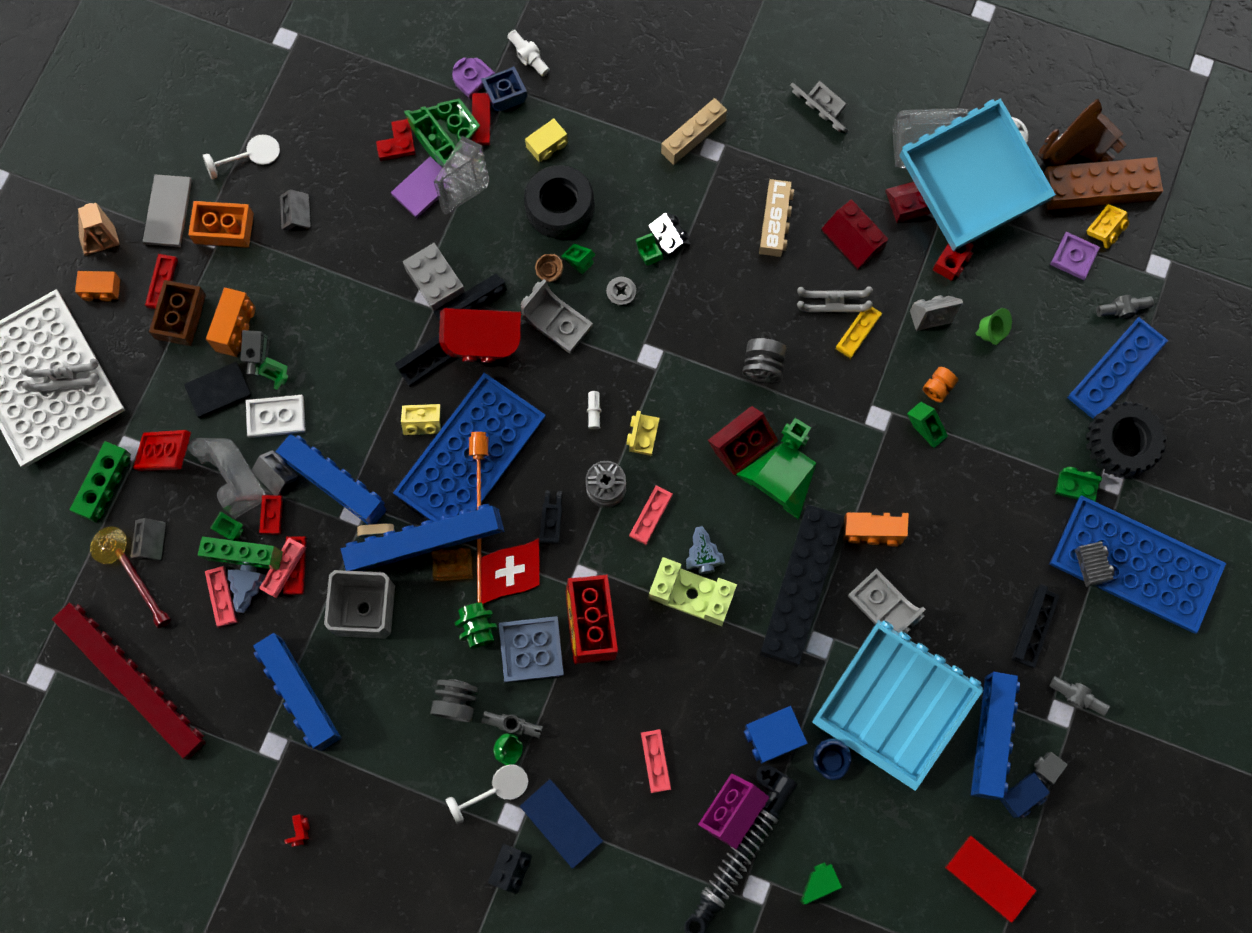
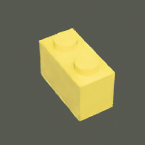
M554 118L525 138L527 149L538 162L547 160L552 156L553 152L564 148L568 142L567 133Z

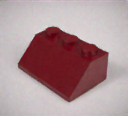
M914 182L885 190L897 223L932 214Z
M852 199L838 209L821 229L857 269L882 251L888 242L885 234Z
M751 406L708 439V442L715 454L735 476L777 443L778 439L764 413Z

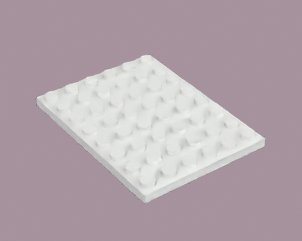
M57 289L0 320V429L20 467L23 469L125 411L100 364L92 371L73 373V380L89 378L92 373H97L99 381L93 385L42 392H30L22 388L23 382H28L29 384L53 382L49 377L31 378L23 375L21 370L24 367L30 370H43L88 364L91 359H96Z

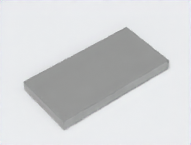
M154 175L143 236L144 244L181 247L192 184L191 177Z

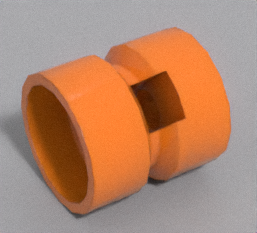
M938 367L933 373L932 379H929L922 389L932 400L942 403L949 394L948 391L952 390L958 383V378L947 368Z

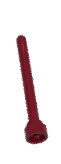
M120 548L116 549V556L152 611L153 622L156 627L162 628L169 624L171 621L169 615L159 609L124 551Z

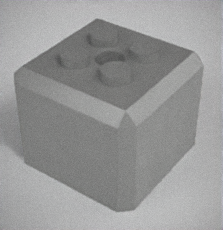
M334 570L329 574L324 625L336 636L386 639L391 634L395 585L385 573ZM366 603L369 605V610L367 613L362 614L359 612V606Z

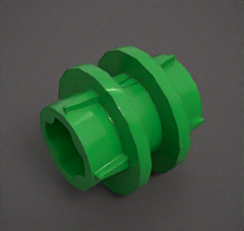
M480 602L467 605L458 610L460 619L455 622L456 628H464L465 631L459 635L460 641H468L470 649L479 648L494 641L492 632L497 629L496 623L489 624L488 619L493 616L492 610L485 611L483 604Z

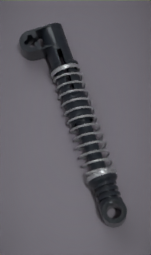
M763 765L757 770V781L769 791L767 794L769 799L737 849L731 847L734 855L727 853L732 858L730 862L723 859V862L727 865L726 868L718 866L723 872L721 876L714 873L718 881L709 880L714 887L713 889L705 887L707 891L703 890L700 895L701 905H697L698 910L694 909L696 913H692L684 925L686 933H692L690 925L693 922H699L701 925L699 933H705L709 927L708 922H712L710 918L715 917L714 912L722 911L725 906L722 897L729 899V896L725 893L726 890L734 892L729 885H738L734 877L741 879L742 875L738 871H747L743 863L751 865V858H755L754 853L760 851L759 845L764 844V837H768V831L773 830L771 826L778 822L781 810L798 784L774 767ZM770 772L772 779L776 774L779 776L772 788L769 787L771 780L767 778L764 781L762 773L767 774ZM774 800H776L775 805L773 806V808L771 809V811L768 813L767 811H768V809L770 808L771 804L773 803Z

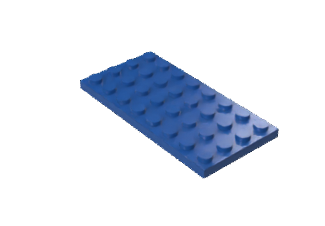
M483 373L393 494L427 519L433 520V522L440 521V517L445 515L458 516L459 512L463 510H477V460H473V457L469 456V437H471V432H486V437H488V456L485 457V460H481L482 504L540 426L546 415L489 375Z
M1081 495L1077 500L1049 565L1084 581L1075 549L1079 546L1102 541L1103 546H1106L1108 550L1107 560L1114 569V576L1110 582L1095 585V587L1194 634L1197 633L1226 563Z

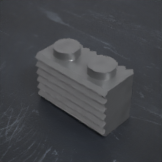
M1102 541L1079 546L1075 549L1086 587L1108 583L1113 580L1114 569L1112 565H1109L1107 560L1108 550L1106 546H1103Z

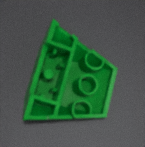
M460 98L438 103L437 106L426 108L424 106L420 110L404 111L416 138L431 158L444 167L480 127V124Z
M781 443L736 475L749 485H754L781 504L784 510L799 520L816 462L799 450L790 449L784 443Z

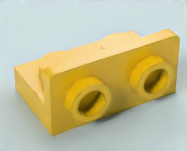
M1108 204L1087 229V235L1103 241L1104 248L1108 249L1117 241L1121 232L1127 229L1129 225L1127 211Z

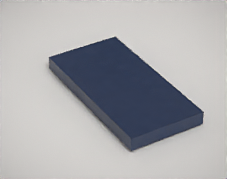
M550 779L520 805V808L572 869L603 842Z

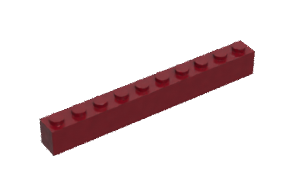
M69 602L52 620L183 759L189 760L206 744L202 739L204 737L202 732L197 728L193 729L189 725L191 721L184 714L179 715L176 711L177 706L171 700L166 701L162 697L164 695L163 691L149 683L151 679L144 672L140 673L136 669L138 665L129 658L127 660L123 656L125 654L124 650L110 642L112 638L105 631L101 632L97 628L99 624L93 618L88 619L85 616L86 610L82 606Z

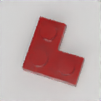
M407 119L391 122L394 138L376 141L380 161L416 154L411 126Z

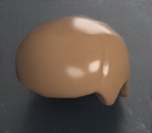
M544 254L536 262V274L541 280L545 279L547 282L556 281L562 276L564 270L563 262L556 254Z

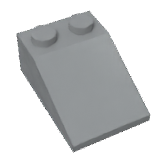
M939 295L932 298V300H918L914 302L910 313L916 331L952 323L963 304L962 299Z

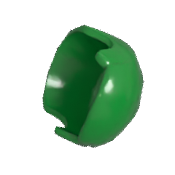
M505 733L496 740L493 752L498 762L504 765H514L519 760L522 754L523 743L517 739V736Z

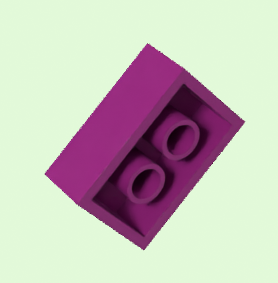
M731 773L698 825L717 839L737 849L745 834L753 825L754 820L764 808L769 796L755 785Z

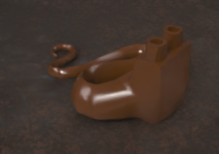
M1096 99L1083 110L1057 140L1056 138L1060 131L1055 129L1045 139L1044 145L1040 148L1037 155L1047 166H1061L1080 155L1089 158L1094 163L1099 160L1107 162L1113 161L1115 158L1109 152L1110 148L1120 153L1127 144L1121 138L1123 133L1101 113L1103 110L1099 99Z

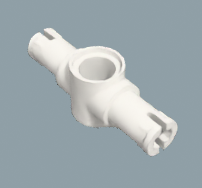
M516 30L511 31L507 37L515 45L517 56L525 65L533 66L542 77L548 74L550 70L540 59L538 47L532 41H524Z

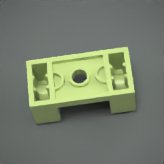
M663 557L650 589L649 599L722 626L737 584L718 578L716 582L681 569L680 563ZM689 589L697 591L698 596L695 599L687 597L686 593Z

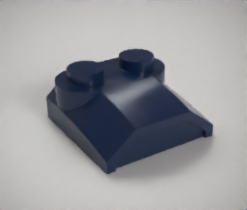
M514 66L486 78H481L492 107L497 111H503L519 105L528 96L527 90Z

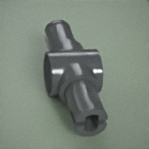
M1123 295L1114 299L1110 304L1099 305L1096 307V313L1098 317L1119 315L1121 319L1135 315L1140 309L1152 308L1154 300L1152 296L1136 299L1135 297L1131 298V295Z
M1054 676L1049 687L1064 694L1067 702L1076 708H1089L1105 716L1110 707L1106 703L1094 698V695L1091 694L1092 690L1083 684L1072 683L1070 685Z
M487 711L483 714L484 717L489 719L482 718V724L499 727V730L513 735L526 734L540 739L541 733L535 730L542 732L543 726L528 723L526 720L515 715L502 714L501 716ZM516 720L518 723L517 727L509 730L507 728L508 721Z

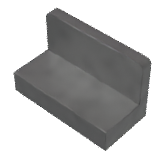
M291 189L280 195L282 230L289 231L295 226L306 229L310 228L309 195Z
M273 450L260 455L251 470L274 495H280L284 486L294 482L298 477Z
M147 518L135 520L131 550L132 559L149 558L161 560L165 522Z

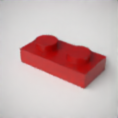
M262 495L259 530L261 535H280L282 496Z

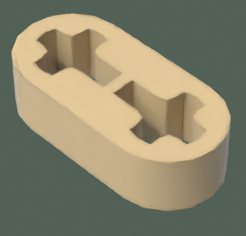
M373 524L357 527L358 538L383 537V533L394 531L393 524Z

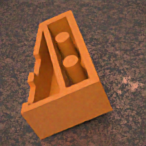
M846 513L844 517L843 539L848 540L849 543L868 541L867 543L870 545L887 543V546H899L908 536L909 513H902V517H891L890 513H884V516L872 515V513Z

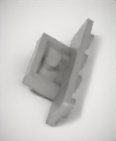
M821 81L815 85L808 95L796 84L791 83L790 86L794 88L792 92L799 98L803 96L807 99L805 103L813 110L816 107L820 111L819 115L824 120L830 119L833 122L832 127L838 132L843 130L847 133L848 129L836 119L847 106L841 98Z

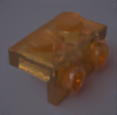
M470 548L432 551L434 581L473 578V559Z

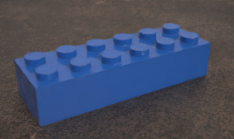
M290 434L275 451L286 464L367 525L376 524L387 511L384 507L385 502L381 500L382 498L373 491L370 494V491L359 480L354 482L355 480L351 477V474L344 469L340 471L336 466L337 464L327 457L325 460V457L321 455L322 453L313 446L311 448L299 435L294 437Z
M272 633L253 645L256 650L254 652L256 659L259 663L262 662L266 668L263 670L266 676L275 682L276 685L273 687L276 693L285 699L286 702L283 704L286 710L295 716L296 719L293 721L298 730H302L306 736L303 738L308 747L322 751L340 740V734L284 640L277 634Z
M992 672L985 676L970 796L997 800L1004 798V795L1007 794L1008 783L1005 781L1006 774H1009L1011 766L1010 762H1008V756L1012 753L1013 742H1010L1011 734L1015 731L1013 714H1016L1018 703L1015 702V696L1019 693L1020 682H1017L1018 676Z

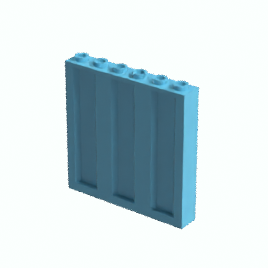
M878 620L814 717L812 723L836 739L841 740L845 745L916 791L983 692V687L980 686L982 683L971 676L969 679L963 675L964 671L955 665L951 667L946 664V660L940 655L935 654L934 656L929 653V649L923 644L912 642L911 637L902 631L898 633L893 630L894 626L889 622Z

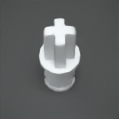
M597 391L588 393V428L593 430L600 429V413L602 412V409H600V393Z

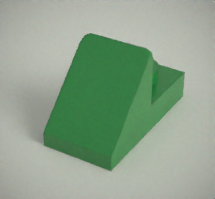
M573 244L561 257L580 274H584L594 264L592 258L595 256V253L592 249Z

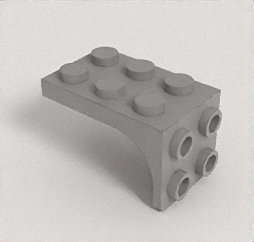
M543 279L535 284L530 296H526L521 302L523 320L568 353H571L593 327V323L560 300L550 290L547 281Z
M877 568L848 595L874 624L878 620L881 622L885 620L894 626L893 630L898 633L910 631L911 629L908 626L914 627L924 617L923 612L926 610L924 607L918 608L911 604Z

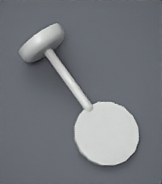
M257 135L248 142L247 152L217 162H213L210 154H204L203 159L211 179H215L218 176L217 166L248 156L253 162L260 165L274 162L280 152L278 142L271 136Z
M506 765L497 770L493 776V789L459 806L453 797L447 798L446 802L457 825L464 821L461 810L494 793L503 799L511 800L518 798L527 788V774L523 768L517 765Z

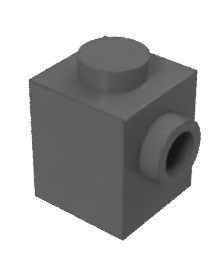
M1048 752L1044 757L1040 756L1033 765L1036 767L1033 773L1037 775L1044 785H1051L1056 782L1068 764L1054 753Z

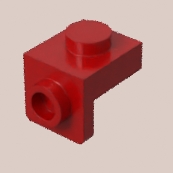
M299 814L292 816L296 837L285 839V844H291L292 847L303 845V841L309 839L307 830H310L309 821L307 818H304V815Z

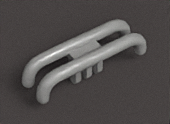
M870 286L866 287L865 290L807 291L803 287H799L797 290L798 294L804 298H825V305H807L803 301H799L797 307L804 312H864L870 310L873 306V303L869 300L865 304L844 305V298H864L870 296L873 292Z
M93 358L88 364L43 370H30L24 367L21 370L23 375L31 378L49 377L53 382L45 384L23 382L21 386L30 392H42L93 385L99 381L97 373H92L89 378L73 380V373L92 371L99 366V363Z

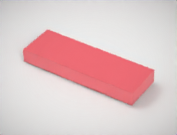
M656 485L629 537L647 545L673 494Z
M288 538L281 549L283 554L279 570L270 569L259 589L277 598L307 547Z
M221 566L205 571L216 626L220 628L238 623L226 568Z
M661 729L642 732L641 737L651 793L671 790Z

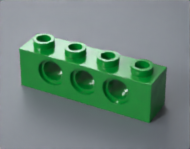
M104 441L69 510L76 515L97 523L104 513L107 501H110L115 485L121 480V473L124 467H127L130 462L131 454L121 447ZM114 462V466L108 469V465ZM105 479L104 485L99 486L100 481ZM97 496L96 501L90 504L91 498Z
M202 537L198 556L207 561L250 565L279 570L283 551L275 546Z

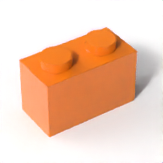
M77 272L75 292L82 300L92 301L93 299H100L102 301H111L112 299H118L120 277L115 272Z

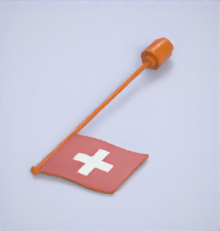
M471 432V437H469V456L473 457V460H477V510L478 506H481V460H485V457L488 456V437H486V432ZM481 538L477 539L478 603L484 604L498 597L524 592L539 585V538L525 545L501 549L484 557H481Z

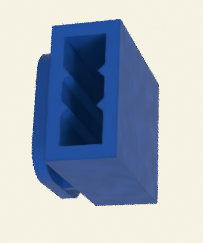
M791 706L745 726V737L748 742H752L755 748L752 749V753L756 761L760 760L761 764L807 744Z

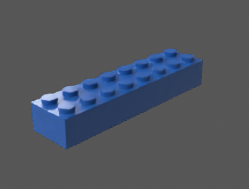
M489 504L478 506V510L475 511L470 509L460 511L458 516L450 514L440 517V521L433 522V520L421 522L422 526L419 527L410 525L403 527L401 532H395V530L383 533V537L376 538V536L365 538V542H349L346 544V547L341 548L346 571L362 572L505 532L499 509Z

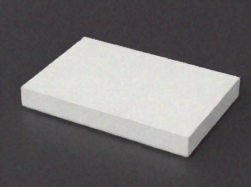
M293 395L246 400L247 437L256 438L306 433L304 396Z

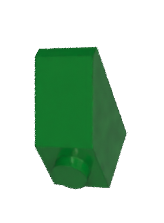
M920 402L907 413L913 427L932 447L935 448L948 437L934 408Z
M824 862L814 867L815 871L810 873L801 898L802 904L805 905L842 888L832 864L826 866Z

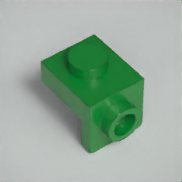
M652 233L636 239L638 252L646 266L663 260L662 252L655 243Z
M266 357L259 367L258 374L275 381L274 389L278 390L281 384L284 385L288 379V374H286L288 366Z
M220 512L210 529L233 541L234 538L238 539L243 532V529H241L243 524Z

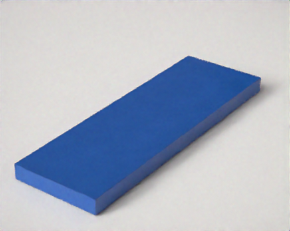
M1138 317L1067 398L1093 419L1101 411L1111 407L1169 340Z

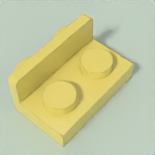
M440 404L402 406L401 425L403 434H438L441 430Z
M637 411L636 416H632L630 427H633V432L628 434L626 445H629L630 452L652 456L659 418L642 415L641 411Z

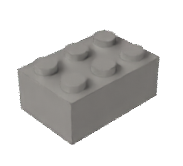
M435 243L402 261L405 270L432 311L465 292L462 283Z

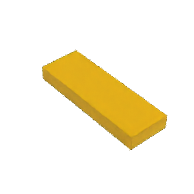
M873 307L868 311L860 312L835 349L851 359L882 316V313Z

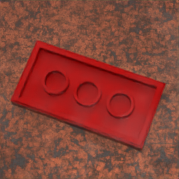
M176 430L143 433L133 469L138 471L181 469L191 432Z
M972 836L967 838L945 867L1010 923L1014 921L1036 892V889Z

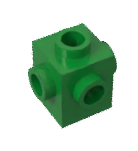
M794 418L791 425L787 423L781 433L784 436L781 441L788 448L797 451L800 445L804 447L810 437L807 434L811 427Z

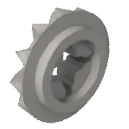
M616 277L607 286V297L611 303H615L618 306L627 305L633 301L636 295L635 284L629 278ZM626 287V289H625V294H626V295H623V294L618 295V290H617V289L622 290L623 288Z

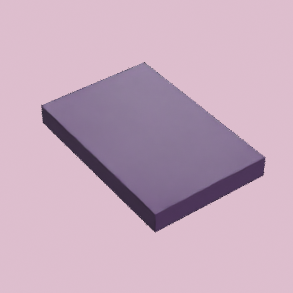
M429 157L391 191V195L414 217L418 218L456 183V180L433 158Z

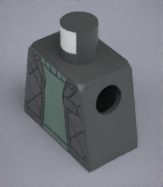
M247 330L242 332L241 361L247 364V375L258 376L259 366L268 357L270 337L263 332Z

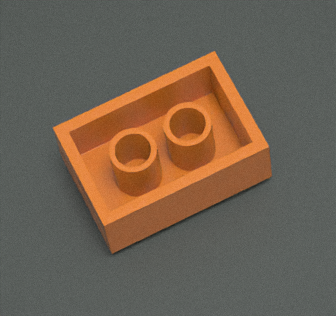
M194 201L188 235L194 244L249 247L254 213L249 204Z
M224 287L206 340L215 352L237 357L238 352L241 351L243 330L249 331L250 318L255 314V306L245 292Z

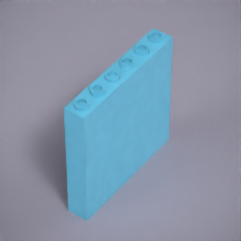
M1001 98L996 101L994 99L988 101L979 110L978 108L971 110L967 113L968 116L964 118L960 116L951 122L952 124L947 127L945 125L940 126L935 130V133L923 135L914 144L912 142L902 147L903 150L899 155L953 251L1052 200L1056 195Z

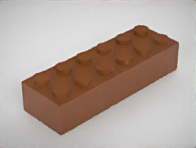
M1157 157L1050 166L1044 172L1045 177L1056 194L1052 200L1047 202L1048 210L1157 200L1163 192Z

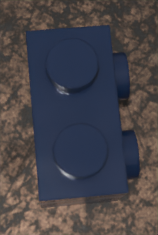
M1031 773L1009 789L1004 798L999 800L1013 818L1019 816L1024 818L1031 813L1030 808L1035 804L1039 806L1047 800L1045 796L1050 792L1037 775Z

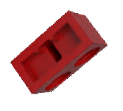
M948 243L937 260L933 271L950 281L955 276L959 277L964 269L962 264L964 261L968 263L973 255L971 250L974 245L968 243L959 248L963 252L960 254L956 250L953 251ZM946 264H952L954 268H949Z

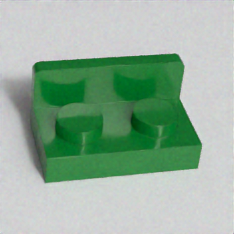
M1066 467L1059 473L1055 494L1077 500L1082 495L1095 501L1098 485L1102 481V477L1097 476L1094 472L1088 471L1084 473L1078 471L1077 468Z

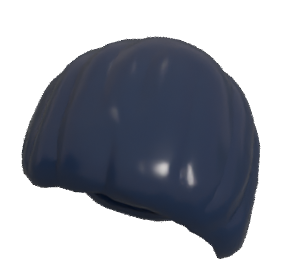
M838 739L822 741L814 750L813 764L815 769L828 780L841 779L847 773L851 764L848 746Z

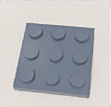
M558 616L499 623L505 683L564 676Z

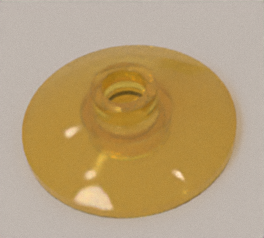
M113 526L105 527L98 531L90 545L92 557L102 564H109L118 560L123 555L127 546L125 533Z

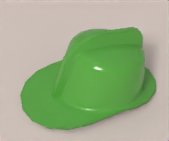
M1001 308L992 315L982 318L976 335L981 336L984 341L997 345L1011 330L1012 317L1010 312L1006 308Z

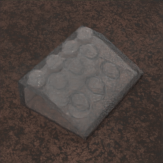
M464 136L461 137L434 181L441 209L445 215L478 195L489 183L482 145Z

